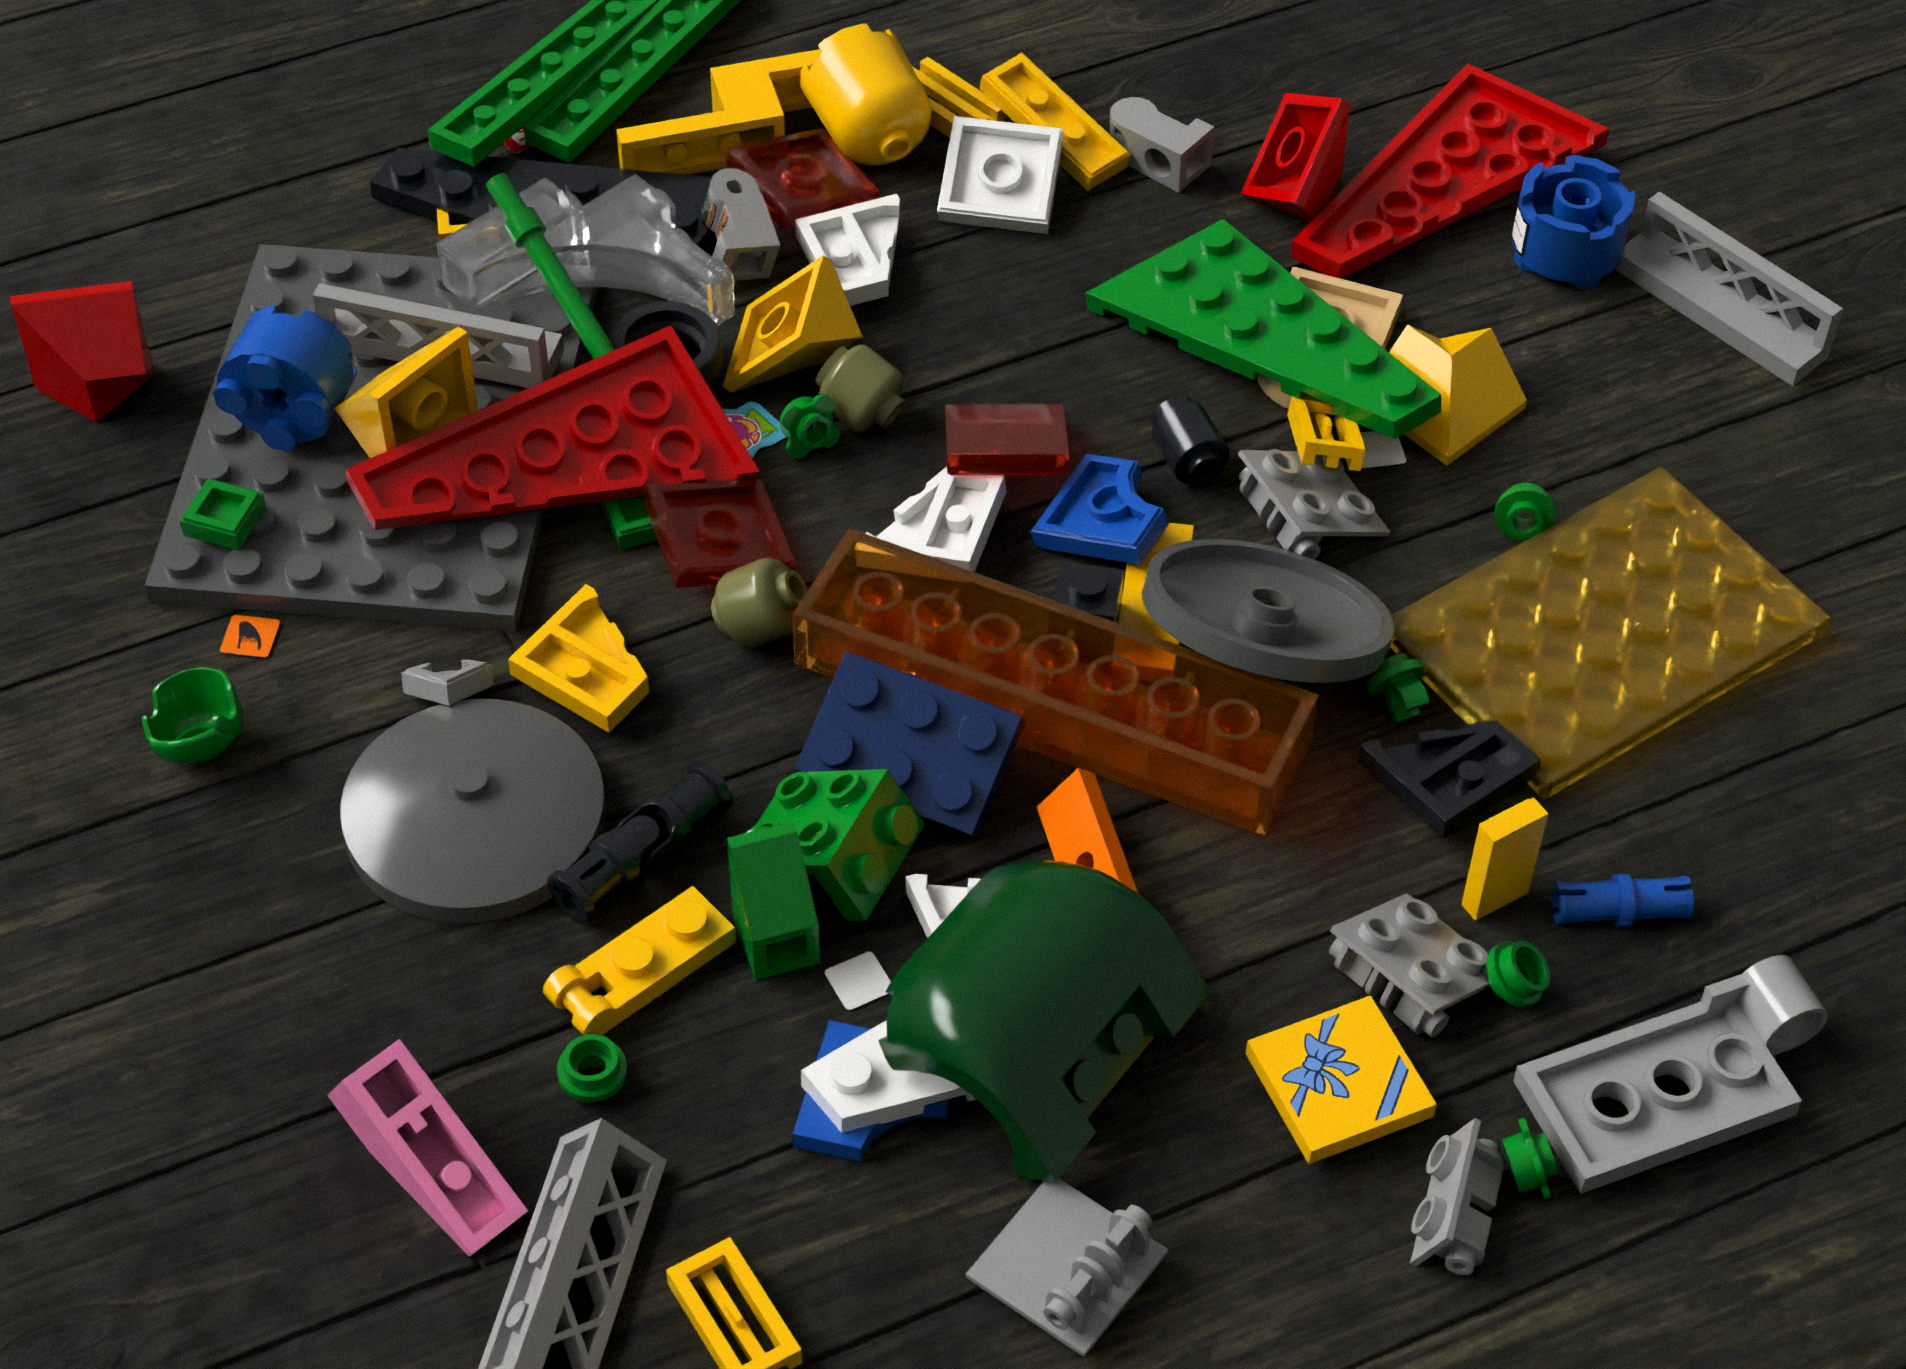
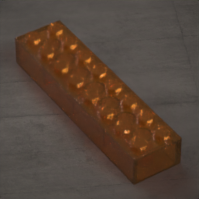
M848 528L793 613L795 664L834 678L845 651L1014 712L1022 715L1026 722L1016 745L1262 836L1266 835L1312 743L1319 694L1271 677L1226 665L1195 650Z

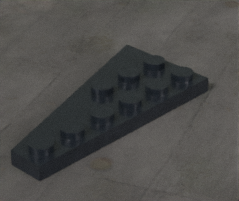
M398 148L370 180L373 199L437 221V209L448 212L450 225L479 223L495 229L496 241L498 243L527 252L524 247H517L504 227L507 219L486 187L487 182L492 177L505 173L526 207H533L547 228L544 236L562 265L569 268L597 270L598 278L663 301L670 299L716 237L715 232L705 225L701 212L712 177L487 156L475 167H472L438 151Z

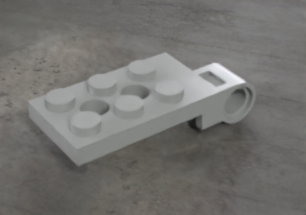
M1786 955L1772 956L1752 965L1740 975L1705 986L1701 1001L1696 1004L1518 1065L1513 1082L1541 1129L1546 1134L1547 1139L1578 1191L1582 1194L1796 1116L1802 1100L1773 1056L1796 1048L1810 1040L1826 1024L1828 1013L1791 958ZM1662 1075H1669L1685 1082L1690 1092L1681 1096L1669 1095L1658 1088L1654 1079ZM1600 1097H1609L1622 1102L1629 1114L1620 1118L1607 1117L1594 1107L1592 1101Z

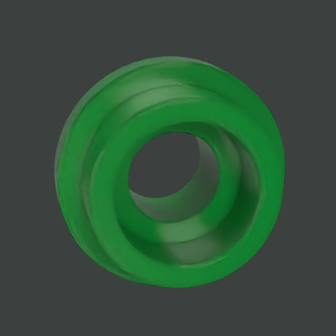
M1519 483L1510 487L1498 499L1495 506V522L1498 529L1512 540L1520 542L1536 541L1545 537L1553 529L1556 522V505L1552 497L1542 487L1532 483ZM1520 513H1530L1535 517L1523 519L1516 516Z
M1521 940L1515 943L1511 941L1501 942L1491 948L1487 955V979L1490 987L1498 997L1515 1007L1525 1008L1537 1002L1542 995V991L1550 983V970L1544 956L1533 944Z
M598 1034L582 1035L571 1041L561 1054L557 1063L558 1081L563 1091L575 1100L582 1102L606 1100L615 1095L626 1081L627 1062L625 1055L616 1044L605 1036ZM593 1068L603 1071L596 1075H582L586 1070Z

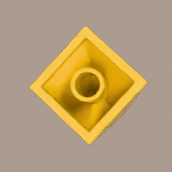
M821 256L747 305L723 383V387L730 393L824 362L840 347H848L863 337L833 263L827 257Z
M1407 325L1389 352L1441 394V413L1406 432L1404 435L1446 466L1526 409L1527 399L1492 328L1440 339Z
M459 326L380 373L334 408L369 458L478 411L467 331Z

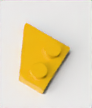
M587 584L508 659L511 676L608 733L649 693L648 676L637 658L627 652L624 637L614 622L609 623L599 606L597 593L594 588Z

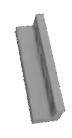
M1660 191L1648 200L1641 233L1625 244L1620 263L1614 269L1791 386H1794L1828 359L1843 308ZM1663 218L1675 226L1682 242L1679 243L1660 231ZM1709 247L1720 254L1727 271H1722L1712 264L1705 248ZM1750 277H1756L1765 283L1773 300L1769 301L1759 295ZM1801 306L1820 318L1817 331L1803 322L1796 307Z
M321 283L318 284L312 295L316 314L334 324L350 341L352 345L350 352L400 362L459 326L467 331L473 376L475 378L524 388H530L551 379L564 353L563 335L545 331L544 328Z
M602 1118L560 1137L478 1369H543L551 1344L561 1340L565 1346L572 1369L599 1368L667 1162L666 1159ZM615 1155L639 1170L632 1195L622 1199L611 1172ZM606 1214L616 1243L611 1257L600 1261L589 1231L594 1217ZM584 1276L595 1306L590 1321L578 1325L568 1293L572 1281ZM558 1327L559 1333L555 1334L556 1328Z

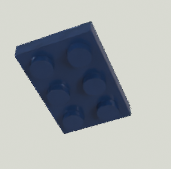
M845 651L795 769L798 772L806 773L816 771L888 769L923 821L976 841L1026 722L1022 715Z

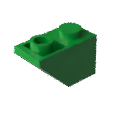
M794 821L772 827H756L744 834L727 838L733 919L755 981L820 964L819 924Z

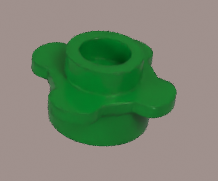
M819 394L814 398L799 397L791 401L784 408L780 417V428L782 433L789 439L785 450L792 458L802 459L809 451L821 448L822 446L830 448L839 440L840 429L834 425L832 416L835 402L830 396ZM814 423V426L812 427V429H810L809 431H807V429L809 428V426Z
M1525 1117L1518 1119L1521 1133L1501 1138L1519 1193L1540 1187L1543 1198H1551L1546 1177L1559 1173L1546 1134L1541 1133L1531 1137Z

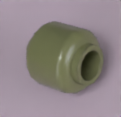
M857 345L849 350L844 346L840 347L828 358L816 377L815 383L820 386L819 394H826L835 402V409L832 415L857 433H864L876 424L883 429L887 428L897 418L905 405V400L899 396L904 382L902 373L866 345Z
M771 557L758 559L725 573L716 586L715 596L712 599V616L716 626L726 638L734 640L736 643L747 648H756L790 635L799 629L804 620L808 591L802 577L796 571L790 570L783 562Z

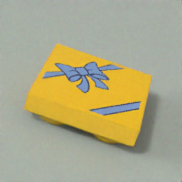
M1371 996L1247 1041L1245 1054L1308 1164L1434 1117L1437 1106L1435 1100Z

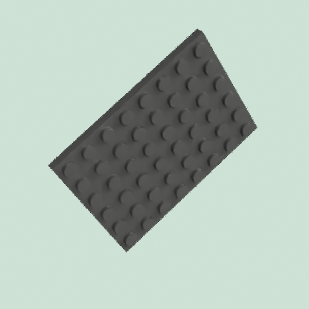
M260 244L145 583L149 602L516 632L545 509L374 530L346 481V469L370 458L338 413L322 437L308 443H297L294 449L290 451L277 450L269 447L263 441L260 434L243 425L234 415L222 411L215 403L213 392L217 387V374L252 313L269 305H277L276 313H286L297 317L302 315L304 309L316 313L312 295L319 283L544 328L545 331L562 334L564 353L551 377L553 378L580 366L584 343L535 265ZM564 267L593 312L599 287L597 270ZM350 352L348 356L353 369H357V376L345 399L398 362ZM474 377L478 410L528 389ZM207 478L264 493L267 508L239 551L183 536L179 521Z

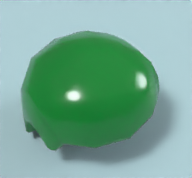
M205 666L180 671L160 682L152 691L154 710L151 718L148 715L142 716L146 740L152 751L164 761L181 765H199L217 759L227 752L240 734L244 723L241 702L226 673L223 670Z

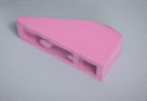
M400 1039L342 1080L327 1095L367 1150L468 1256L474 1254L528 1212Z

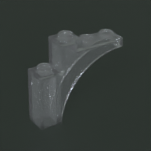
M637 174L632 175L583 206L575 195L570 192L565 193L546 177L518 193L526 207H533L547 228L544 236L576 287L621 288L644 292L673 302L687 303L704 310L717 323V326L735 315L733 289L735 280L729 267L721 259L711 257L694 244L686 232L679 228L675 229L674 218L676 211L670 197L663 190L653 188ZM499 206L437 242L443 285L479 315L507 301L550 290L525 248L517 247L504 227L507 219Z

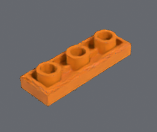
M1077 768L1037 806L1055 861L1097 869L1112 876L1138 893L1095 773Z

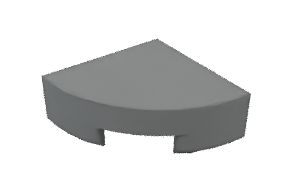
M461 660L462 669L432 672L431 663L414 666L401 672L403 693L450 706L493 686L492 665L475 660Z

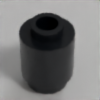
M1176 396L1161 403L1153 412L1151 417L1152 438L1178 481L1184 484H1203L1212 481L1221 473L1229 459V448L1201 404L1193 402L1192 399L1186 396Z

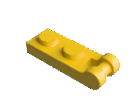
M691 886L577 965H565L557 969L546 980L543 986V993L557 1009H568L572 1013V1024L582 1035H604L735 944V927L694 886ZM600 986L607 993L605 996H593L591 994Z

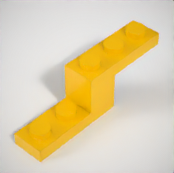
M821 50L710 68L713 112L616 129L620 169L688 175L786 157L784 112L812 108L800 87V73L804 65L809 69L811 68L813 62L822 54Z

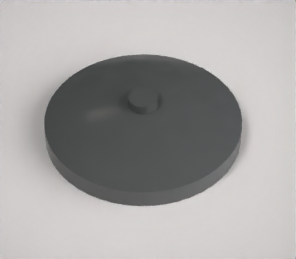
M1201 539L1173 544L1160 550L1152 557L1142 588V600L1149 615L1164 631L1176 640L1226 665L1282 680L1331 683L1364 677L1376 671L1384 663L1394 635L1395 626L1390 611L1373 592L1360 582L1315 559L1259 543L1227 539Z
M499 699L460 700L450 706L440 704L414 713L397 722L379 735L355 762L343 788L340 804L341 827L349 859L360 878L376 895L392 906L414 916L432 921L462 924L501 920L531 910L553 898L547 885L548 876L556 870L565 872L590 852L589 846L591 842L603 833L606 817L601 771L596 758L584 740L567 724L545 711L529 705Z

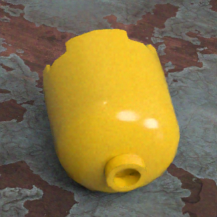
M859 24L841 29L823 40L818 45L822 54L813 62L810 69L806 65L801 69L800 87L840 152L847 159L865 166H883L896 162L911 153L923 141L929 130L932 108L929 98L894 32L890 29H887L886 33L873 32L868 24Z

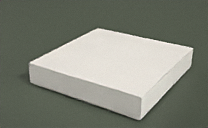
M954 116L937 207V221L1048 234L1064 140V129Z

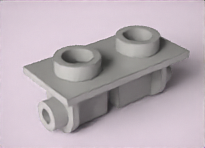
M1477 1118L1471 1120L1453 1135L1442 1136L1430 1152L1426 1164V1171L1431 1175L1427 1196L1419 1205L1411 1226L1412 1233L1417 1235L1410 1264L1418 1266L1436 1254L1446 1259L1445 1267L1449 1271L1459 1275H1468L1473 1272L1474 1266L1480 1265L1483 1262L1492 1218L1470 1207V1203L1486 1211L1495 1207L1505 1167V1159L1500 1154L1501 1147L1496 1142L1489 1139H1477L1481 1120Z

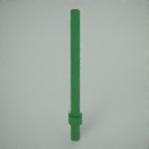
M505 173L492 177L487 182L486 187L507 219L504 223L505 229L517 247L525 248L592 358L596 359L614 351L615 348L544 236L547 228L533 207H526Z

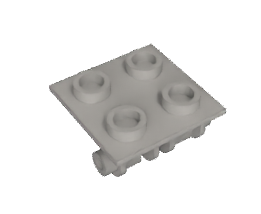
M1277 449L1270 451L1240 450L1238 453L1247 466L1239 475V480L1241 481L1240 492L1249 500L1260 519L1266 523L1268 530L1272 534L1278 535L1276 538L1285 550L1315 559L1320 553L1318 544L1323 536H1389L1390 530L1375 512L1374 504L1360 493L1344 472V466L1340 460L1337 468L1325 467L1322 455L1315 456L1314 465L1301 464L1298 451H1281Z
M1408 893L1332 926L1330 930L1337 937L1329 949V954L1336 959L1334 966L1360 987H1365V992L1371 997L1378 995L1384 990L1380 1004L1385 1009H1390L1397 1004L1393 1014L1407 1024L1416 1034L1425 1032L1432 1038L1437 1036L1449 1020V1016L1442 1010L1490 987L1487 979V952L1477 943L1464 939L1440 920L1435 910L1427 903L1411 897Z
M1061 1179L1057 1181L1045 1180L966 1273V1278L1085 1357L1168 1254V1249L1150 1238L1148 1229L1152 1225V1220L1142 1208L1130 1205L1126 1210H1116L1112 1213Z

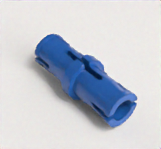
M1613 874L1612 880L1554 882L1551 890L1552 911L1559 912H1555L1553 918L1557 925L1614 921L1616 927H1630L1634 920L1660 918L1690 919L1694 910L1693 889L1685 891V888H1690L1692 883L1688 876L1663 879H1632L1629 874Z

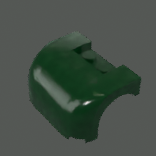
M1053 860L1023 861L1008 866H997L984 876L899 969L885 991L892 995L886 1016L887 1036L878 1041L886 1061L893 1070L917 1071L942 1077L957 1084L976 1098L996 1118L1005 1131L1013 1150L1012 1169L1019 1179L1057 1181L1096 1133L1088 1120L1089 1116L1153 1038L1174 1037L1210 994L1211 990L1168 922L1140 894L1112 876L1094 868Z

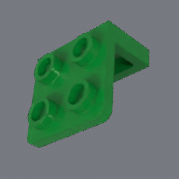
M888 769L794 773L778 785L774 798L757 824L751 829L760 826L772 827L794 821L807 875L815 876L846 921H867L924 828L925 823Z

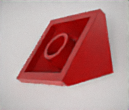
M1285 93L1240 195L1310 223L1330 203L1342 176L1350 103L1342 98Z
M132 281L10 296L11 308L35 389L96 423L99 422L154 374V365Z

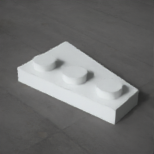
M887 1020L801 1070L802 1088L807 1091L841 1133L876 1123L883 1124L922 1114L927 1104L965 1095L968 1102L976 1100L963 1088L942 1077L917 1071L893 1070L886 1061L878 1041L887 1036Z

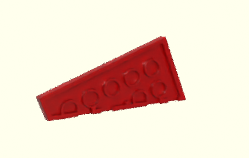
M1467 64L1292 240L1290 257L1325 275L1343 279L1521 189L1524 176L1536 164L1542 162L1544 169L1553 165L1565 164L1566 156L1577 155L1584 157L1606 146L1609 128L1473 65Z
M670 325L346 469V481L374 530L752 483L757 482L760 471L673 327Z

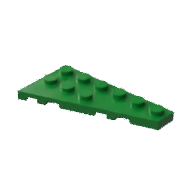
M1224 219L1085 292L1087 310L1104 317L1111 311L1129 320V328L1146 335L1154 329L1178 340L1179 349L1252 380H1255L1260 374L1281 383V392L1297 399L1308 394L1333 405V414L1349 419L1392 439L1398 438L1441 413L1440 393Z

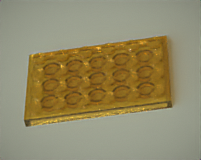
M1660 466L1391 615L1395 627L1390 647L1397 654H1407L1409 660L1423 659L1428 671L1422 679L1468 725L1497 720L1540 757V769L1535 772L1534 779L1527 784L1545 800L1824 635L1831 617Z

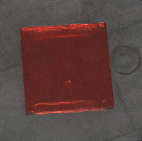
M823 128L728 148L726 165L729 168L747 172L755 179L761 194H763L770 216L781 229L795 226L796 219L878 199L879 190L852 160L839 150L834 140Z
M1063 404L945 405L947 474L1066 475V473H1069V447Z
M762 479L647 485L643 502L675 588L717 585L725 573L766 557L779 560L790 570L795 571L796 562Z

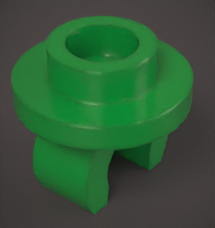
M1397 654L1385 659L1381 667L1373 672L1374 676L1365 685L1370 697L1385 696L1388 711L1396 724L1419 717L1420 711L1418 708L1429 703L1425 687L1419 680L1428 671L1423 659L1409 660L1407 654Z

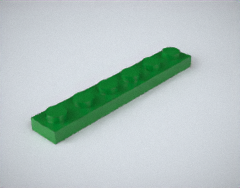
M591 0L429 128V147L475 167L523 128L659 0Z
M659 0L523 127L525 144L570 164L741 0Z

